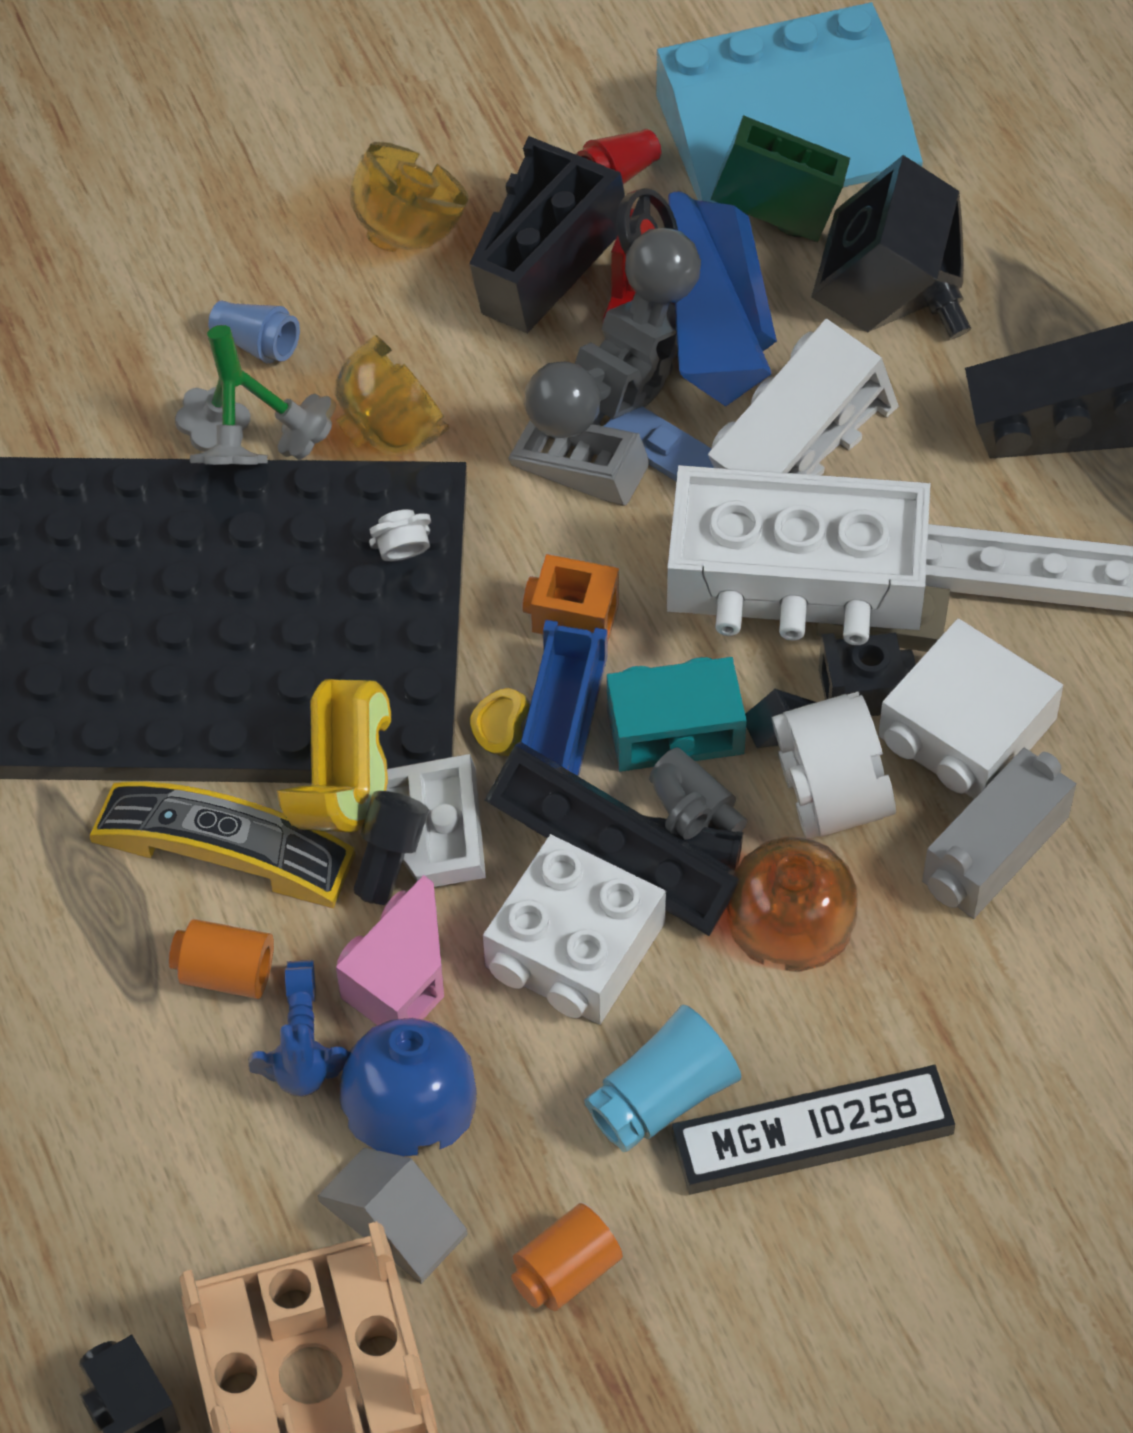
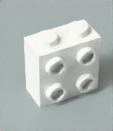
M958 618L882 702L878 736L898 756L905 759H914L937 774L940 781L950 790L960 794L966 793L975 799L1024 747L1030 751L1056 721L1063 684Z
M550 834L483 934L485 967L489 968L495 978L509 987L520 989L524 986L546 997L548 1002L562 1014L572 1018L583 1016L600 1025L665 924L666 891Z

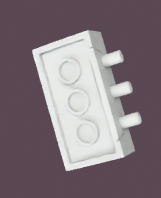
M678 465L668 560L667 612L716 615V631L726 636H733L740 632L742 617L780 620L779 633L781 637L791 641L799 640L804 636L806 622L844 625L843 638L851 645L865 644L869 639V627L920 630L926 579L931 483Z

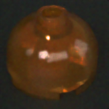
M786 836L764 842L744 856L735 871L739 881L727 906L726 920L735 943L750 959L763 965L764 959L772 963L785 964V971L802 972L824 966L844 952L850 941L851 933L856 926L858 891L849 866L833 849L811 838Z

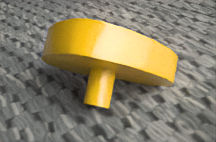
M511 688L499 689L486 696L475 707L470 716V725L477 742L486 751L501 757L509 756L514 746L522 741L521 724L527 716L530 707L526 695Z

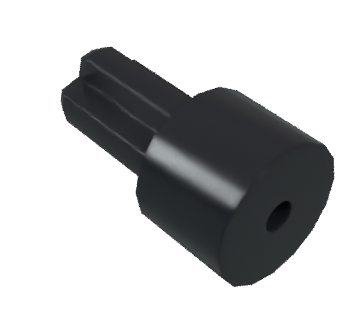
M375 791L372 794L360 833L362 838L368 841L353 888L354 894L360 897L362 901L378 905H386L390 901L405 853L416 852L429 812L428 807L422 802L391 791Z

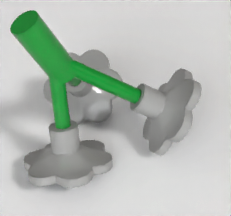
M218 325L207 332L219 377L217 385L209 391L201 388L188 390L183 398V407L177 412L175 417L177 429L186 435H190V441L194 448L204 452L190 455V463H268V455L252 453L241 446L242 430L249 425L250 412L244 405L237 403L235 400V387L242 385L276 411V419L283 423V435L278 444V451L285 457L292 455L298 460L305 458L312 451L314 445L324 440L332 428V420L330 418L336 409V402L329 396L320 397L318 394H311L300 406L291 399L283 401L242 370L229 326Z

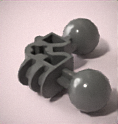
M670 228L649 229L640 235L627 251L625 262L626 276L631 288L635 291L634 299L607 311L601 329L605 340L600 347L592 342L579 348L575 363L568 361L547 363L532 376L526 385L524 405L530 421L543 434L555 438L578 436L586 431L591 424L600 426L601 420L605 415L612 419L618 418L641 406L646 407L659 394L666 378L672 373V361L678 354L675 305L671 303H677L686 297L700 279L701 259L695 244L684 233Z

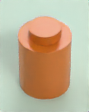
M192 919L186 931L178 929L174 934L169 953L170 969L178 970V981L182 985L260 999L265 991L271 971L274 938L271 933Z
M579 1203L513 1255V1261L517 1270L511 1274V1279L519 1293L532 1307L538 1308L544 1304L549 1309L558 1311L622 1260L623 1254L616 1238L603 1220L588 1206Z

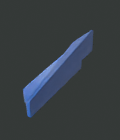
M680 191L672 192L668 195V201L675 216L678 231L684 233L695 244L701 259L700 279L686 297L675 303L679 371L683 378L726 407L771 375V370L763 351L777 342L748 215L734 205L694 200L689 195Z

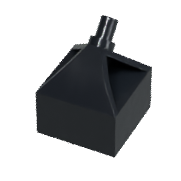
M902 155L835 209L811 298L866 332H870L925 307H929L932 315L939 314L950 339L960 337L969 332L972 328L960 305V302L964 299L960 292L964 280V251L959 190L905 155Z

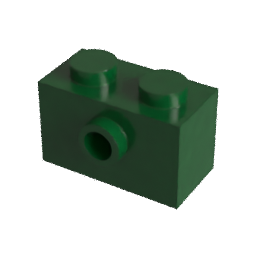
M743 115L720 168L710 200L721 204L734 205L746 215L773 224L790 236H803L818 242L843 188L850 157Z

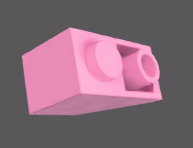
M424 875L408 892L401 890L396 893L385 906L381 920L365 937L360 935L353 938L345 946L337 961L336 971L341 999L376 1025L393 1019L417 1018L423 1020L444 997L434 882Z

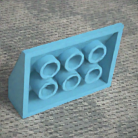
M872 2L657 49L656 97L697 200L718 203L710 199L720 168L743 115L850 157L843 187L871 181L902 155H905L920 166L923 164L891 43Z

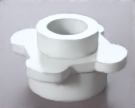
M408 509L394 511L382 516L378 520L379 524L370 529L371 537H373L369 540L371 548L379 549L381 558L385 561L408 559L423 553L430 547L427 537L430 534L428 524L431 523L429 514L415 515L413 510Z

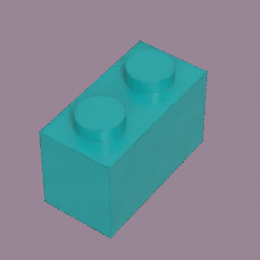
M698 657L682 664L653 668L633 666L622 672L607 674V712L619 772L654 767L664 754L677 747L682 749L694 761L745 754L747 720L733 657L718 659Z

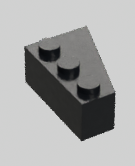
M528 136L524 144L523 151L525 157L517 174L511 173L505 185L507 196L499 212H493L469 263L481 314L527 334L617 238V211L621 200L625 196L621 172L531 136Z
M1133 321L965 368L975 424L990 459L1133 447Z

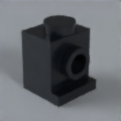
M834 633L822 634L819 674L825 700L859 691V695L863 696L871 716L881 715L882 702L916 665L912 649L900 650L896 633L870 635L868 641L862 645H851L844 639L836 640Z
M133 1335L126 1337L118 1343L115 1341L101 1343L90 1349L80 1359L79 1366L85 1374L90 1388L79 1395L99 1432L177 1433L181 1430L172 1401Z

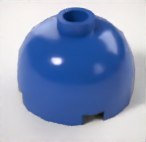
M417 1018L389 1020L372 1027L350 1049L340 1080L341 1110L348 1117V1128L355 1138L376 1151L399 1156L418 1155V1146H428L440 1141V1149L452 1145L470 1127L476 1109L477 1089L471 1056L452 1032L435 1022Z

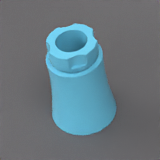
M681 1005L662 1028L625 1063L603 1079L604 1086L591 1093L584 1102L594 1122L611 1143L620 1148L622 1152H627L643 1138L651 1139L673 1120L706 1098L741 1080V1072L733 1055L714 1029L695 1010L687 1005Z

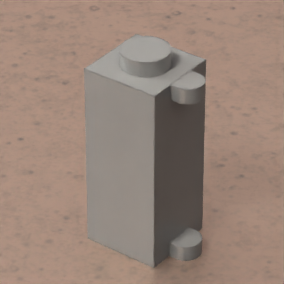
M1024 747L927 848L922 882L928 886L930 892L938 901L951 908L958 907L975 919L1069 818L1076 783L1061 773V764L1057 758L1048 752H1042L1039 756H1036Z

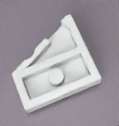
M467 754L387 769L388 784L386 791L412 797L422 802L429 809L416 852L405 853L403 859L404 865L414 879L418 881L424 875L434 882V887L486 878L476 768L471 755Z

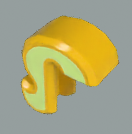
M326 679L320 683L310 699L312 785L277 790L279 806L291 825L300 830L357 832L362 829L372 794L375 791L387 790V761L379 743V731L387 730L391 723L389 698L383 687L376 681Z

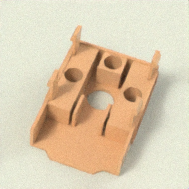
M378 1222L369 1223L370 1236L197 1281L194 1279L192 1269L182 1273L179 1278L183 1293L181 1298L212 1433H438L427 1383L395 1262L382 1224ZM300 1290L310 1295L303 1305L296 1308L286 1309L276 1304L277 1299L288 1291ZM384 1336L396 1343L388 1353L382 1356H371L360 1350L362 1345L373 1337ZM318 1347L328 1350L338 1359L342 1367V1379L338 1389L329 1398L319 1403L304 1404L290 1398L280 1384V1372L284 1362L292 1353L303 1348ZM236 1373H248L256 1377L254 1384L241 1393H229L221 1389L227 1378Z

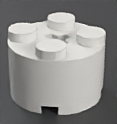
M859 691L783 712V714L771 717L781 750L778 751L783 774L788 788L794 787L798 800L796 809L806 839L826 836L896 814L889 775L884 776L880 758L883 752L866 702L863 696L859 695Z

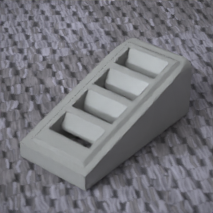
M529 421L508 457L512 466L596 498L621 505L629 503L649 464L648 456L639 433L591 424L586 431L578 436L555 438L543 434ZM548 438L555 439L547 454L541 453ZM571 446H575L570 458H565ZM593 455H598L596 461L594 463H590Z

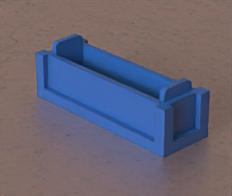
M545 620L543 628L544 652L521 742L579 776L608 658L607 630L595 628L594 633L584 629L558 626L557 621Z

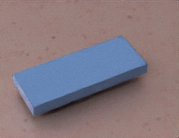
M643 406L618 418H611L604 425V427L639 433L648 456V465L676 482L678 465L714 468L708 456L712 448Z

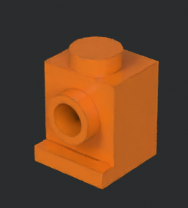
M546 554L539 578L530 576L524 592L522 609L523 613L531 614L532 632L543 634L545 620L557 621L558 626L584 629L594 633L595 628L606 629L608 644L619 606V568Z

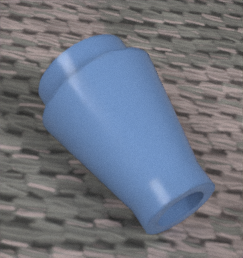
M221 300L214 305L209 315V330L218 325L229 326L235 345L264 363L287 360L293 354L298 344L300 335L299 321L295 316L290 315L283 306L235 304Z

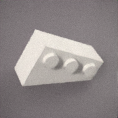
M826 318L815 332H808L798 340L791 352L790 360L775 377H768L758 386L753 394L751 405L736 422H729L718 432L713 441L712 450L708 453L714 468L822 475L825 467L820 464V461L840 444L846 449L851 450L862 440V433L857 429L877 411L887 418L899 407L882 357Z

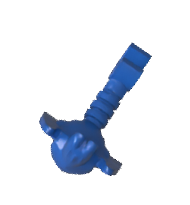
M314 960L287 961L285 985L289 1012L287 1015L288 1025L285 1024L280 1029L281 1044L275 1050L268 1053L264 1051L252 1052L248 1058L249 1071L251 1073L263 1075L270 1081L277 1082L284 1092L298 1097H305L319 1090L325 1078L337 1077L343 1070L349 1051L343 1047L326 1048L314 1040L313 1002H315L316 996Z

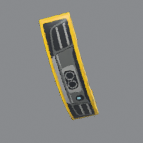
M132 781L113 783L89 835L92 843L150 859L155 849L158 848L265 877L271 881L272 892L333 909L356 855L354 847L325 831L300 830L291 825L284 813L210 790L160 782Z

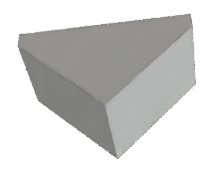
M364 1147L318 1195V1201L362 1237L370 1236L369 1223L378 1222L382 1224L394 1262L421 1284L467 1236V1228L412 1158Z

